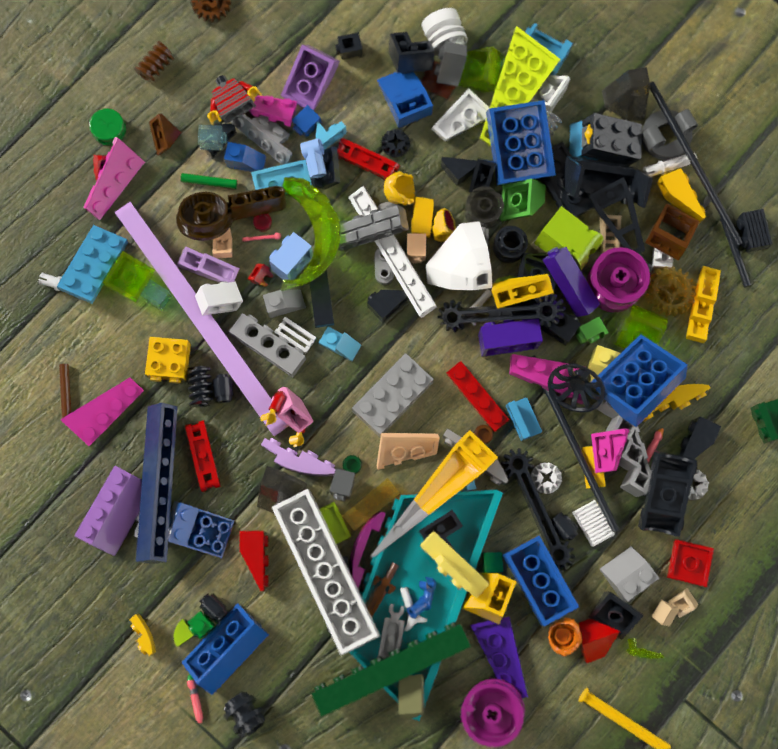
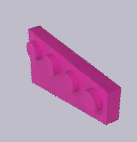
M117 137L114 138L111 151L108 152L105 158L106 162L98 174V180L93 185L83 207L98 220H101L145 163Z

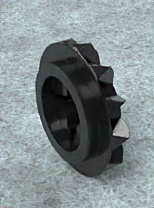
M394 128L390 131L387 130L384 136H382L381 147L388 156L401 157L408 152L410 139L403 130H396ZM394 137H396L397 141L401 142L398 143L397 149H395L394 143H391Z

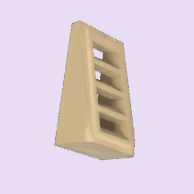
M607 215L611 222H614L617 230L621 229V215ZM600 218V234L604 238L603 243L600 245V252L604 253L609 249L619 248L620 243L616 237L615 240H606V236L614 235L613 233L606 232V229L609 228ZM606 244H615V247H605V246H606Z

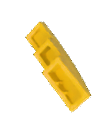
M706 266L701 267L686 339L703 344L706 342L709 324L712 320L713 307L717 300L721 270Z

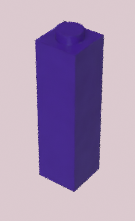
M567 247L551 249L548 252V256L543 259V262L576 317L589 315L600 305L594 292Z

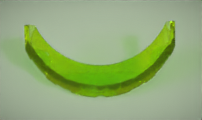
M284 177L282 187L287 194L300 203L308 214L314 230V251L309 265L296 280L284 279L282 281L281 291L302 286L318 278L331 265L340 244V223L337 213L330 204V200L303 178Z

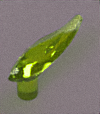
M636 638L628 639L629 649L626 652L630 655L649 659L664 657L662 654L648 651L645 648H637Z

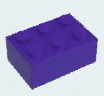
M539 318L522 319V321L517 322L505 320L502 324L488 322L481 326L478 334L481 357L535 350L539 348L543 341Z

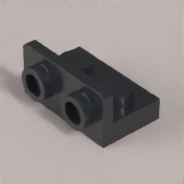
M333 146L325 149L323 154L326 175L320 178H311L313 187L326 190L341 183L337 147Z

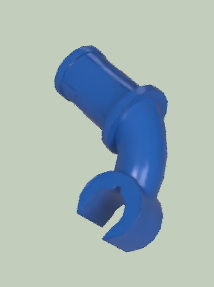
M425 577L427 582H419V586L424 590V594L419 597L416 603L407 608L411 618L415 619L425 610L429 611L431 609L433 594L436 588V581L433 578Z

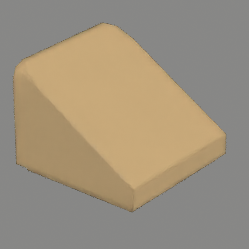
M688 588L668 601L671 605L679 608L677 613L679 618L695 610L698 606L697 601Z

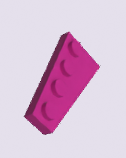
M258 95L255 97L256 101L254 103L256 107L249 110L253 116L259 117L263 115L269 117V121L276 123L279 120L283 121L285 126H291L297 109V101L287 98H273L272 96Z
M512 354L510 357L509 374L531 384L541 385L543 389L548 390V378L551 372L558 366L568 363ZM568 368L559 371L561 375L569 376ZM556 376L553 379L554 384H561L565 382L559 380ZM568 387L559 390L554 389V391L562 395L568 389ZM572 392L568 397L573 398L574 393ZM579 394L577 403L583 404L581 394Z
M128 378L62 418L61 421L90 446L144 390L135 381Z

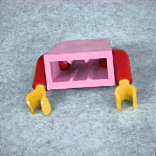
M282 387L272 397V403L269 407L270 411L262 414L260 419L261 421L267 420V426L276 422L277 415L297 432L296 435L290 436L289 443L291 445L294 444V447L304 444L302 434L305 433L306 427L314 421L303 401L290 389Z

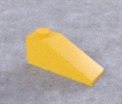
M549 274L511 278L493 283L492 294L497 308L554 293Z

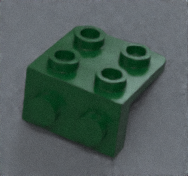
M778 399L766 403L762 402L751 407L752 417L756 422L759 436L763 443L766 444L778 440Z

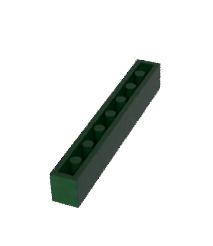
M455 622L444 626L445 630L437 633L435 630L425 635L427 639L421 642L416 639L407 643L408 648L404 650L396 648L388 652L389 657L382 659L379 656L371 660V665L365 668L360 665L352 669V674L346 677L344 673L334 677L333 683L327 686L325 682L315 686V691L311 695L320 716L323 717L471 647L461 624L456 625Z

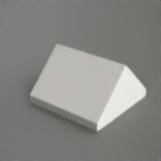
M549 75L530 102L545 100L548 117L567 90L570 78L567 76Z

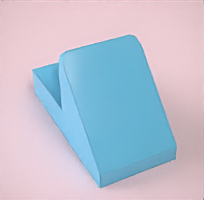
M342 121L330 126L328 131L317 122L315 139L320 138L325 150L346 134V126Z
M329 326L319 341L320 345L350 361L354 360L361 347V344L344 332L342 334Z

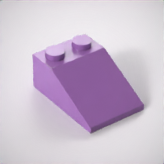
M302 45L281 96L297 101V104L303 108L308 105L315 110L333 79L340 61L310 45Z

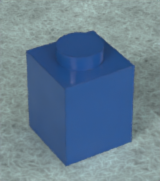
M308 105L292 119L295 132L300 136L303 134L306 138L317 128V122L322 123L321 117Z

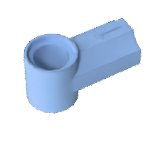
M320 138L301 143V152L306 159L310 178H320L326 175L323 160L324 147Z

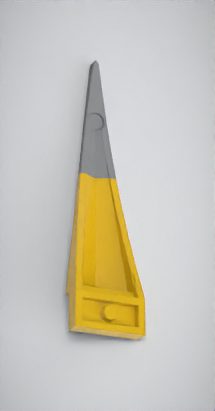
M471 430L455 444L373 552L372 557H375L482 475L497 460L498 457Z

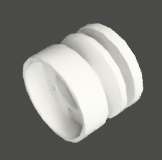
M444 8L435 11L422 22L423 31L433 46L435 56H438L439 50L444 47L445 41L463 45L468 41L465 30L461 26L458 12L454 8Z

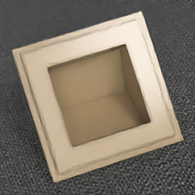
M661 599L652 617L661 625L670 626L679 608Z

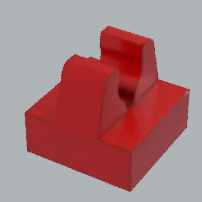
M256 264L247 280L253 284L266 287L268 284L264 282V276L272 278L273 274L265 264Z

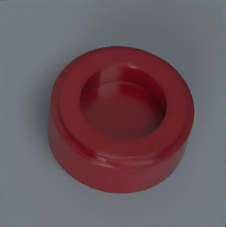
M270 215L254 216V227L260 232L268 231L272 226Z

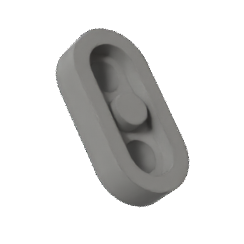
M377 249L375 252V278L379 284L388 285L393 281L394 273L386 259L381 257L380 249ZM386 271L388 275L384 277L381 273Z

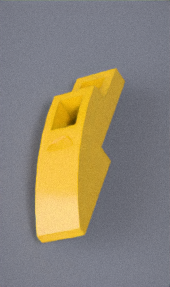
M704 384L678 385L643 421L645 422L654 417L653 412L659 410L661 413L670 408V405L673 410L678 407L680 410L690 405L689 401L693 398H696L698 401L707 395L706 391L710 389V386Z

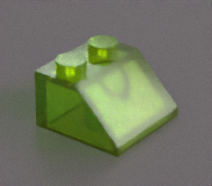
M493 46L467 51L459 86L480 92L495 91L506 57Z
M122 251L102 283L107 289L136 303L156 270Z
M633 304L625 318L615 345L626 349L640 334L658 345L666 331L668 319Z

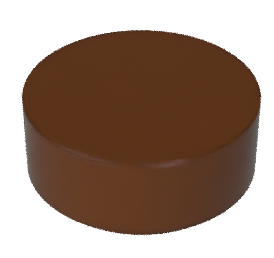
M480 425L474 431V434L484 444H488L493 438V430L488 425Z

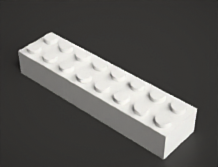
M306 489L273 506L272 509L340 654L344 655L380 637L312 493Z

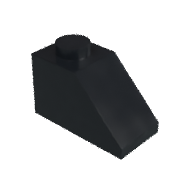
M380 290L378 293L374 292L368 297L367 307L383 323L409 298L404 290Z

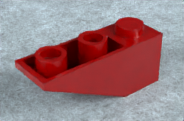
M240 531V553L260 591H265V587H269V575H265V567H269V555H265V547H269V536L265 535V531Z

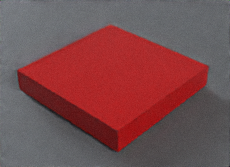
M674 539L667 578L707 587L714 548Z

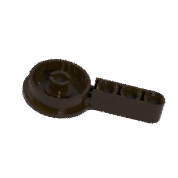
M273 186L227 195L228 202L216 193H194L186 197L179 205L176 223L179 231L190 239L198 241L212 240L226 233L235 220L285 209V190L281 186Z

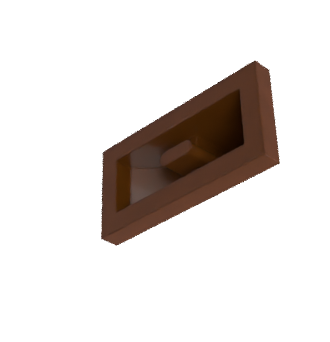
M159 113L149 121L156 153L160 156L171 148L181 132L163 114Z

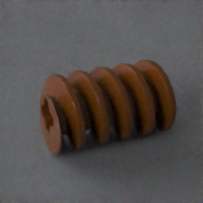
M157 41V45L152 47L153 51H148V56H144L143 61L138 63L139 67H134L135 72L146 81L151 80L155 82L153 74L159 77L160 74L157 70H165L162 64L169 66L167 58L174 60L171 51L160 41Z

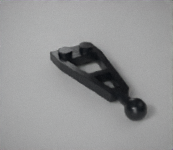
M624 178L589 194L588 196L597 214L623 248L632 250L622 235L634 230L638 247L633 249V251L643 257L642 252L645 251L632 194ZM625 198L632 223L617 230L603 209ZM647 263L651 277L654 270L652 265Z

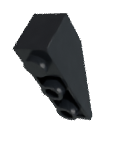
M702 417L691 420L687 429L689 434L683 438L680 444L682 448L680 455L695 459L714 444L721 426Z

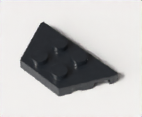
M545 252L537 254L524 253L522 255L517 278L549 274L553 291L556 283L543 262V259L548 256ZM538 298L531 299L534 303H539ZM544 306V311L548 312L551 307Z

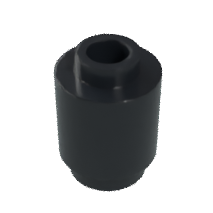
M228 374L216 375V378L213 379L214 398L217 399V403L231 402L234 396L232 378L228 377Z
M562 511L551 520L555 531L564 541L566 539L571 541L578 535L576 531L578 529L577 525L567 514L564 515Z
M207 593L199 601L201 603L199 608L212 621L215 620L217 623L229 612L226 609L227 606L214 593L211 595Z

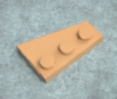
M381 433L377 469H384V466L390 464L399 465L402 464L401 461L409 459L417 460L436 455L440 439L439 435Z

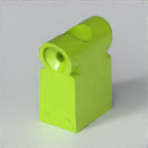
M561 206L541 231L534 244L547 253L555 247H558V249L567 247L580 271H582L588 263L589 255L597 251L604 238L599 232L589 230L587 225Z

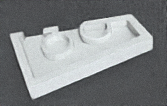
M468 89L432 127V130L441 139L447 141L485 121L486 111L489 107Z

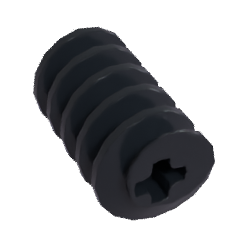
M205 366L189 367L188 370L190 371L187 372V376L190 379H188L187 383L192 385L188 388V391L192 394L188 397L190 400H193L189 403V406L195 408L210 406L208 402L214 399L208 397V394L213 393V390L207 389V387L212 385V383L207 382V379L212 378V376L206 374V372L210 371L211 368Z

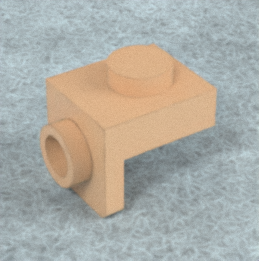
M230 228L222 236L213 239V257L232 258L233 240Z

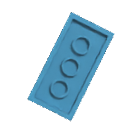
M93 225L57 285L58 290L93 304L128 244L127 239Z

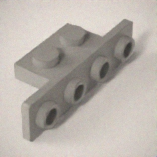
M243 114L231 121L238 130L281 165L290 162L292 152L282 145L288 140L290 134L275 122L269 121V117L260 115L250 119Z

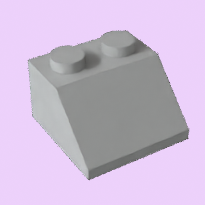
M631 546L599 569L620 599L625 602L631 600L659 579L649 563Z

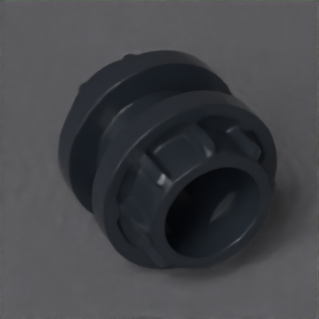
M506 226L500 229L493 243L495 256L505 263L519 261L527 249L528 238L525 232L516 226ZM511 241L517 247L509 248L504 244V242Z
M247 692L237 694L224 705V718L227 722L234 720L236 724L233 727V731L235 734L240 733L242 737L250 736L265 723V717L263 716L265 711L262 707L257 709L254 707L253 704L256 702V698Z

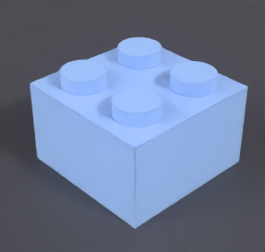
M294 232L291 236L287 235L282 241L280 249L274 250L270 255L269 262L272 271L290 285L313 258L312 246Z

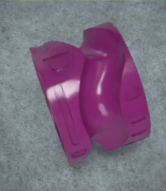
M619 247L609 249L598 257L590 269L586 281L600 303L598 308L607 312H622L631 308L645 293L650 282V271L646 261L640 254L631 249Z
M494 678L486 679L476 684L466 696L461 709L462 723L467 734L475 742L487 747L504 746L514 740L522 728L525 716L524 700L517 688L505 680ZM492 711H496V715H492Z

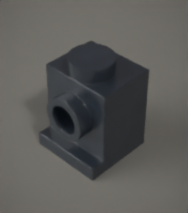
M359 32L337 37L338 44H335L336 54L341 55L342 60L358 56L359 58L363 57Z

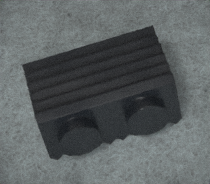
M764 209L743 212L737 218V229L741 231V239L744 242L741 245L746 249V253L768 249L773 245Z

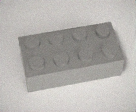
M405 353L352 407V412L380 438L381 433H385L433 384L434 379Z

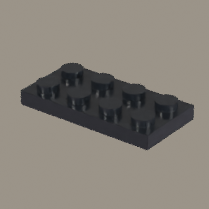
M564 142L553 146L552 153L556 175L541 178V180L546 185L558 209L562 206L577 218L594 209L588 196L591 193L584 192L578 198L568 195V192L565 190L566 157L571 156Z

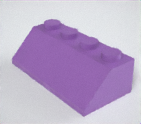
M114 466L74 536L115 556L140 512L142 480Z

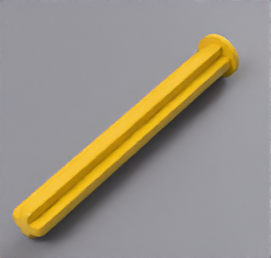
M585 688L579 698L580 703L585 702L655 749H671L668 743L591 694L588 688Z

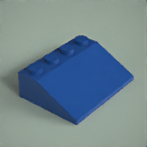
M545 100L489 108L486 111L493 162H496L495 176L497 186L556 175Z
M640 334L598 376L605 387L604 399L623 419L637 427L686 378L688 365ZM595 378L591 381V383L597 382ZM600 387L594 388L600 394Z

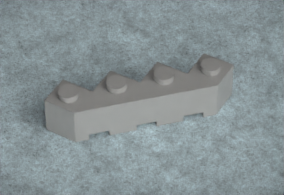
M604 399L602 404L596 409L612 418L605 432L629 429L619 466L628 472L620 488L635 497L645 495L648 491L652 471L647 462L648 455L644 443L641 442L638 433L640 432L639 427H635L623 419Z

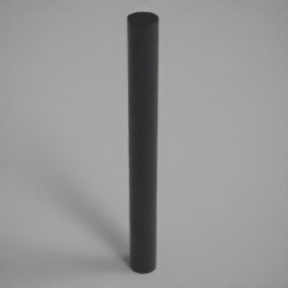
M720 218L744 288L749 287L751 282L739 248Z

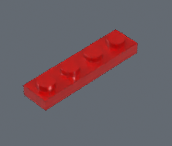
M462 361L446 372V375L493 432H496L510 420Z

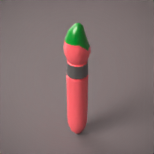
M189 674L187 685L190 689L195 718L201 724L203 722V712L196 688L197 683Z

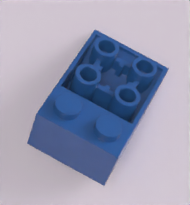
M395 72L377 79L398 128L432 115L433 104L426 89L414 72L397 74Z
M174 501L170 512L168 541L222 558L234 520Z

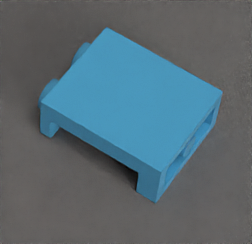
M534 23L531 28H527L525 33L560 58L558 64L549 74L556 75L569 54L573 43L566 40L562 44L537 30V24Z

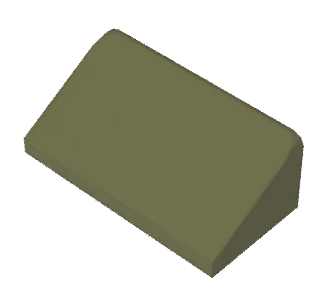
M422 674L410 675L399 680L398 713L406 719L424 714V675Z

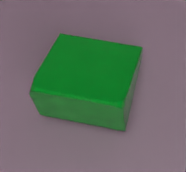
M502 552L482 553L483 573L503 572Z

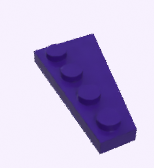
M510 616L503 617L500 624L490 620L471 624L470 626L496 678L512 684L520 692L522 698L528 697Z

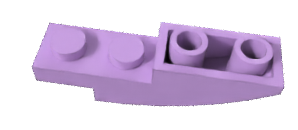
M265 438L261 444L263 448L277 455L274 460L275 464L285 469L304 475L334 476L335 465L327 460L323 463L317 459L318 455L309 450L307 453L302 451L300 456L297 457V452L290 448H287V450L281 448V443L273 438L270 440Z

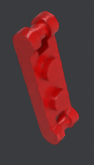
M340 138L338 142V159L347 161L384 180L394 174L395 171H398L400 167L397 162L345 138ZM345 148L350 149L348 153L344 152ZM384 165L388 167L387 171L382 170Z
M205 420L198 421V424L185 425L201 492L207 491L211 487H221ZM194 432H201V436L194 437ZM211 474L212 479L205 481L204 476Z

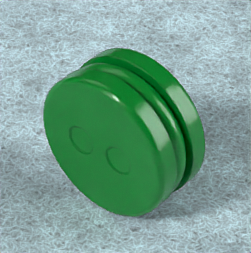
M105 108L98 110L90 119V131L96 141L102 145L112 146L115 137L122 141L126 134V124L122 116L113 109Z

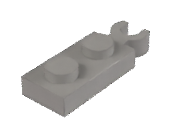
M393 604L389 606L391 618L385 617L378 655L382 659L389 657L388 652L401 646L405 621L399 620V617L404 613V606H401L399 613L393 612Z

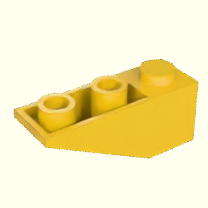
M680 168L660 177L657 184L664 198L680 211L700 221V224L706 218L705 209L699 204L695 190L690 187L687 174L683 173Z

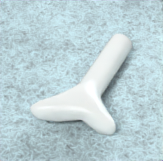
M487 289L471 307H481L490 298L492 292ZM476 313L466 314V316H475V315H476Z
M408 587L401 588L400 591L407 610L413 603ZM408 614L407 625L404 631H409L416 623H425L428 620L421 616H417L414 619Z

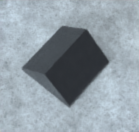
M606 591L590 613L589 618L619 630L620 632L617 637L622 640L643 618L644 614L612 592Z

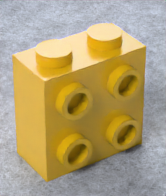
M150 337L145 375L150 378V381L162 382V379L169 380L170 383L180 384L181 381H187L191 343L188 340Z

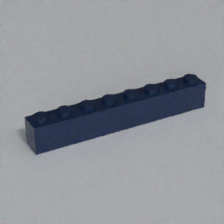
M166 403L151 405L147 409L136 562L147 564L167 562L178 406Z

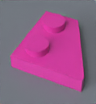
M629 429L591 434L595 473L617 471Z

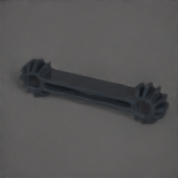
M550 294L545 295V298L543 296L538 297L539 303L509 305L497 308V306L462 308V301L456 304L455 300L452 299L450 304L445 302L443 303L444 307L439 308L441 314L438 316V319H443L440 326L446 324V331H449L452 327L453 332H457L458 328L463 330L465 328L464 323L532 318H540V325L547 321L548 327H551L552 321L557 325L559 319H563L564 314L561 312L565 311L566 308L559 306L563 303V300L561 299L557 302L556 294L553 295L552 299H550ZM544 306L552 307L553 314H547L544 311ZM519 310H536V311H537V312H527V313H512V311H519ZM451 312H455L457 314V320H453L451 318ZM489 312V315L466 316V314Z
M521 448L517 449L516 454L511 449L509 451L510 456L508 454L503 456L507 460L501 462V465L507 466L503 470L504 472L509 471L508 479L512 475L515 476L549 554L558 570L561 567L563 571H566V565H573L568 559H575V555H569V552L573 551L574 548H566L569 545L568 541H565L563 545L561 544L529 474L528 469H533L534 465L528 464V462H531L533 457L526 458L528 451L521 455ZM519 460L522 463V469H515L513 461ZM521 475H524L534 497L533 499H531ZM543 520L553 539L554 546L551 544L549 537L545 531V528L541 522ZM555 550H560L563 554L560 561H557L553 556Z

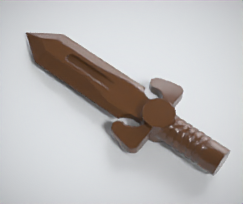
M393 562L384 578L379 576L374 578V585L381 581V584L375 587L365 604L371 618L387 593L385 591L386 587L389 586V594L396 589L390 582L399 566Z

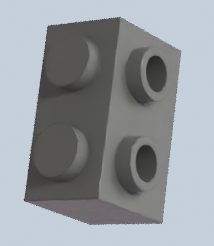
M445 41L444 47L440 48L438 54L440 62L439 64L436 63L434 74L437 75V83L452 86L459 85L467 57V45Z

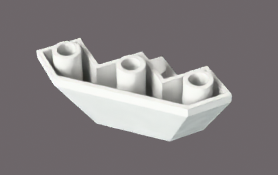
M479 221L461 223L426 264L428 284L451 290L492 288V272L488 246Z

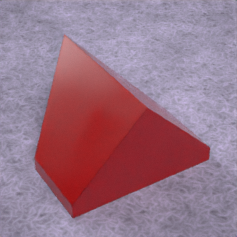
M593 619L579 622L582 642L579 647L586 664L605 657L620 631Z

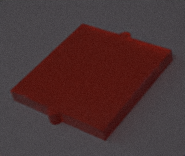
M434 61L433 70L424 72L425 75L421 83L425 89L448 100L456 86L437 83V75L434 74L436 63H439Z

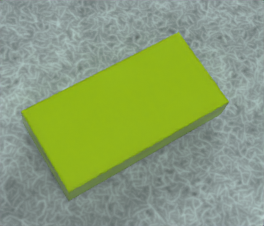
M335 502L320 508L336 545L351 538Z

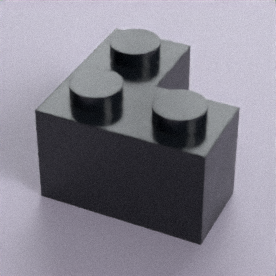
M408 32L389 34L388 53L397 74L433 70L435 51L430 41L412 42Z
M452 509L419 530L418 533L424 541L432 532H435L454 550L447 537L461 529L463 525Z

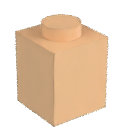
M407 234V258L411 263L425 261L426 234Z

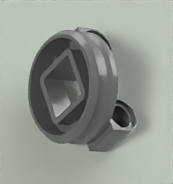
M689 109L683 110L680 113L670 110L690 145L693 136L692 131L698 126ZM661 110L653 113L643 125L642 145L651 156L660 160H669L679 157L685 152L678 140L664 146L666 140L659 129L669 125Z

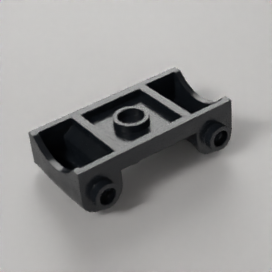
M654 451L650 469L652 474L645 505L641 509L638 527L643 531H658L680 537L681 531L684 528V516L693 477L697 471V461L691 457Z

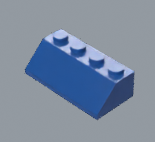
M540 536L503 555L541 626H546L579 607Z
M237 603L182 661V664L195 682L213 695L269 634Z

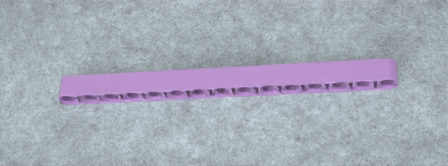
M129 202L115 211V214L260 418L262 414L268 413L272 403L271 398L212 315L202 316L195 297L196 293L132 203ZM277 415L276 422L267 425L273 436H276L289 426Z

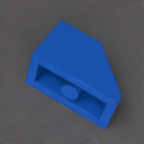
M228 142L224 161L228 168L253 172L264 169L266 155L247 145Z

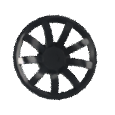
M579 364L560 365L551 372L548 378V390L552 398L559 405L570 411L590 412L598 408L604 400L605 387L602 380L594 371ZM568 368L569 376H563L559 371ZM590 375H592L597 382H595V383H590V381H591V376H590ZM556 376L559 380L565 382L561 384H554L553 379ZM568 387V389L560 396H557V394L554 391V389L559 390ZM600 387V395L591 391V388ZM572 392L574 393L571 405L562 401ZM579 394H581L585 407H577ZM587 394L591 398L598 401L591 405L588 401Z

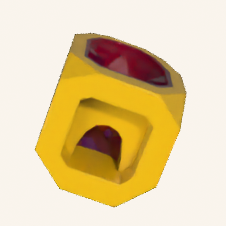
M443 208L437 212L434 218L432 231L434 240L445 242L455 231L456 227L451 212Z

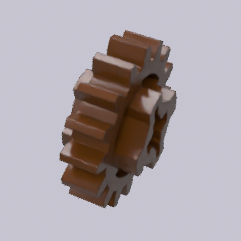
M191 0V4L198 18L203 16L204 22L210 19L211 23H213L215 18L221 21V15L226 17L225 11H230L229 5H231V0Z

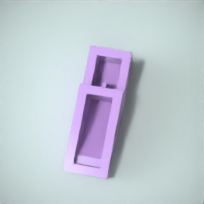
M188 247L183 249L177 264L182 269L220 283L224 281L234 282L239 268Z

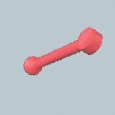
M281 234L243 237L242 242L274 238L280 240Z

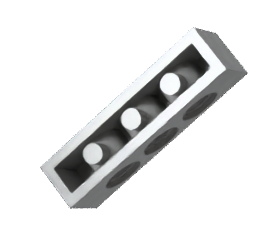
M242 313L229 331L231 336L293 378L306 360L305 355H303L305 352L297 346L291 347L288 344L289 341L283 336L277 337L272 334L274 331L268 326L264 325L262 327L257 323L258 320L252 315L246 316ZM251 330L258 331L256 337L248 336ZM272 340L274 345L271 348H266L264 343ZM282 351L290 353L286 359L279 357Z

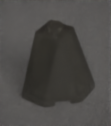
M647 67L628 70L604 88L602 96L605 109L614 112L622 120L631 122L644 120L650 90Z
M267 466L260 482L257 507L274 513L273 506L305 491L307 483L284 471Z

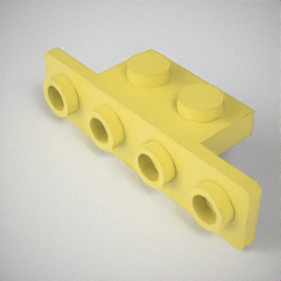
M432 532L420 545L438 563L437 569L444 576L449 574L453 578L451 582L458 589L463 587L477 598L488 587L489 583L435 532Z

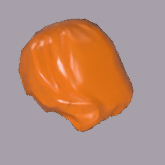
M562 618L554 622L549 628V644L556 654L564 657L570 655L577 650L582 642L579 624L574 619Z

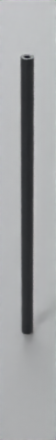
M650 82L647 86L736 246L744 243L655 82Z
M543 389L612 533L620 530L560 405L552 398L548 390Z

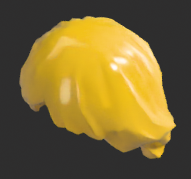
M399 171L386 178L384 194L389 202L404 206L415 202L412 174L408 175Z

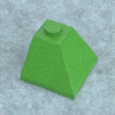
M534 179L503 185L500 221L532 216L545 203L546 185Z

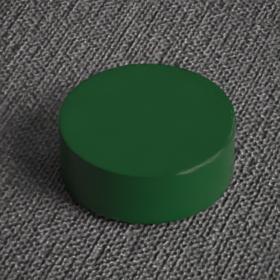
M355 455L347 456L343 460V470L353 472L355 475L358 474L362 468L360 458Z

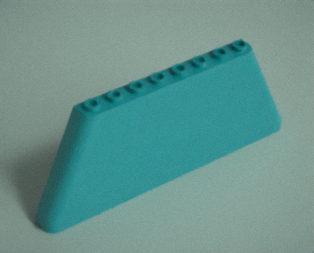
M498 490L458 492L372 558L370 565L374 567L371 574L367 572L363 582L366 588L364 592H359L365 604L375 587L381 584V581L376 585L373 584L375 576L384 578L392 562L397 564L399 568L390 582L396 589L389 594V586L386 587L385 591L387 593L372 617L380 637L349 652L364 668L371 665L370 661L379 655L385 617L391 618L389 612L391 604H393L394 613H399L401 606H404V613L399 617V620L405 621L404 628L407 625L408 613L400 591L401 588L408 587L412 603L414 604L424 594V590L420 588L419 582H427L425 577L433 578L436 581L431 609L429 611L425 610L419 615L428 621L416 623L409 631H404L403 628L400 650L408 648L407 643L418 639L421 642L427 639L425 635L435 630L437 633L445 630L444 626L452 622L456 623L467 591L463 587L458 589L451 582L453 578L449 574L444 576L437 569L438 563L421 548L420 545L423 539L418 531L453 509L463 527L448 536L447 539L454 550L475 569L503 492ZM418 494L401 495L400 499H395L392 510H395L392 518L388 517L384 527L388 529L386 535ZM381 535L378 546L386 536ZM441 661L412 674L424 675V707ZM399 681L384 687V690L399 703ZM421 715L416 716L413 719L420 721Z

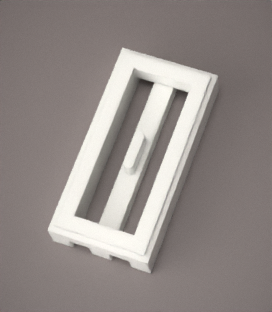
M284 317L282 323L274 331L276 335L283 336L294 347L297 346L302 349L305 354L316 340L315 336ZM286 323L311 340L307 341L306 339H304L303 337H301L300 335L286 327ZM281 330H285L286 332H288L289 334H291L307 346L304 348L303 346H301L300 344H298L297 342L283 334Z

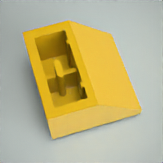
M479 573L489 585L477 598L468 592L462 609L500 624L516 581L498 573Z

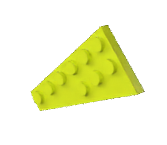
M517 26L513 33L490 108L530 102L560 61V58ZM486 117L480 139L491 147Z

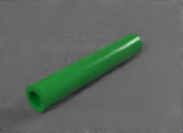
M181 173V182L231 189L237 188V180Z

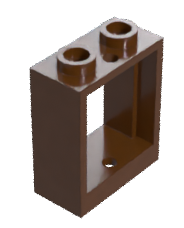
M666 203L645 243L679 261L686 251L700 221ZM663 221L685 233L683 241L660 229L661 222Z

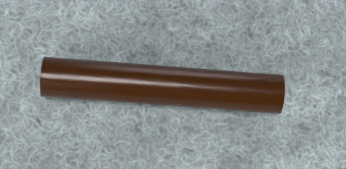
M59 364L62 418L71 414L69 364Z

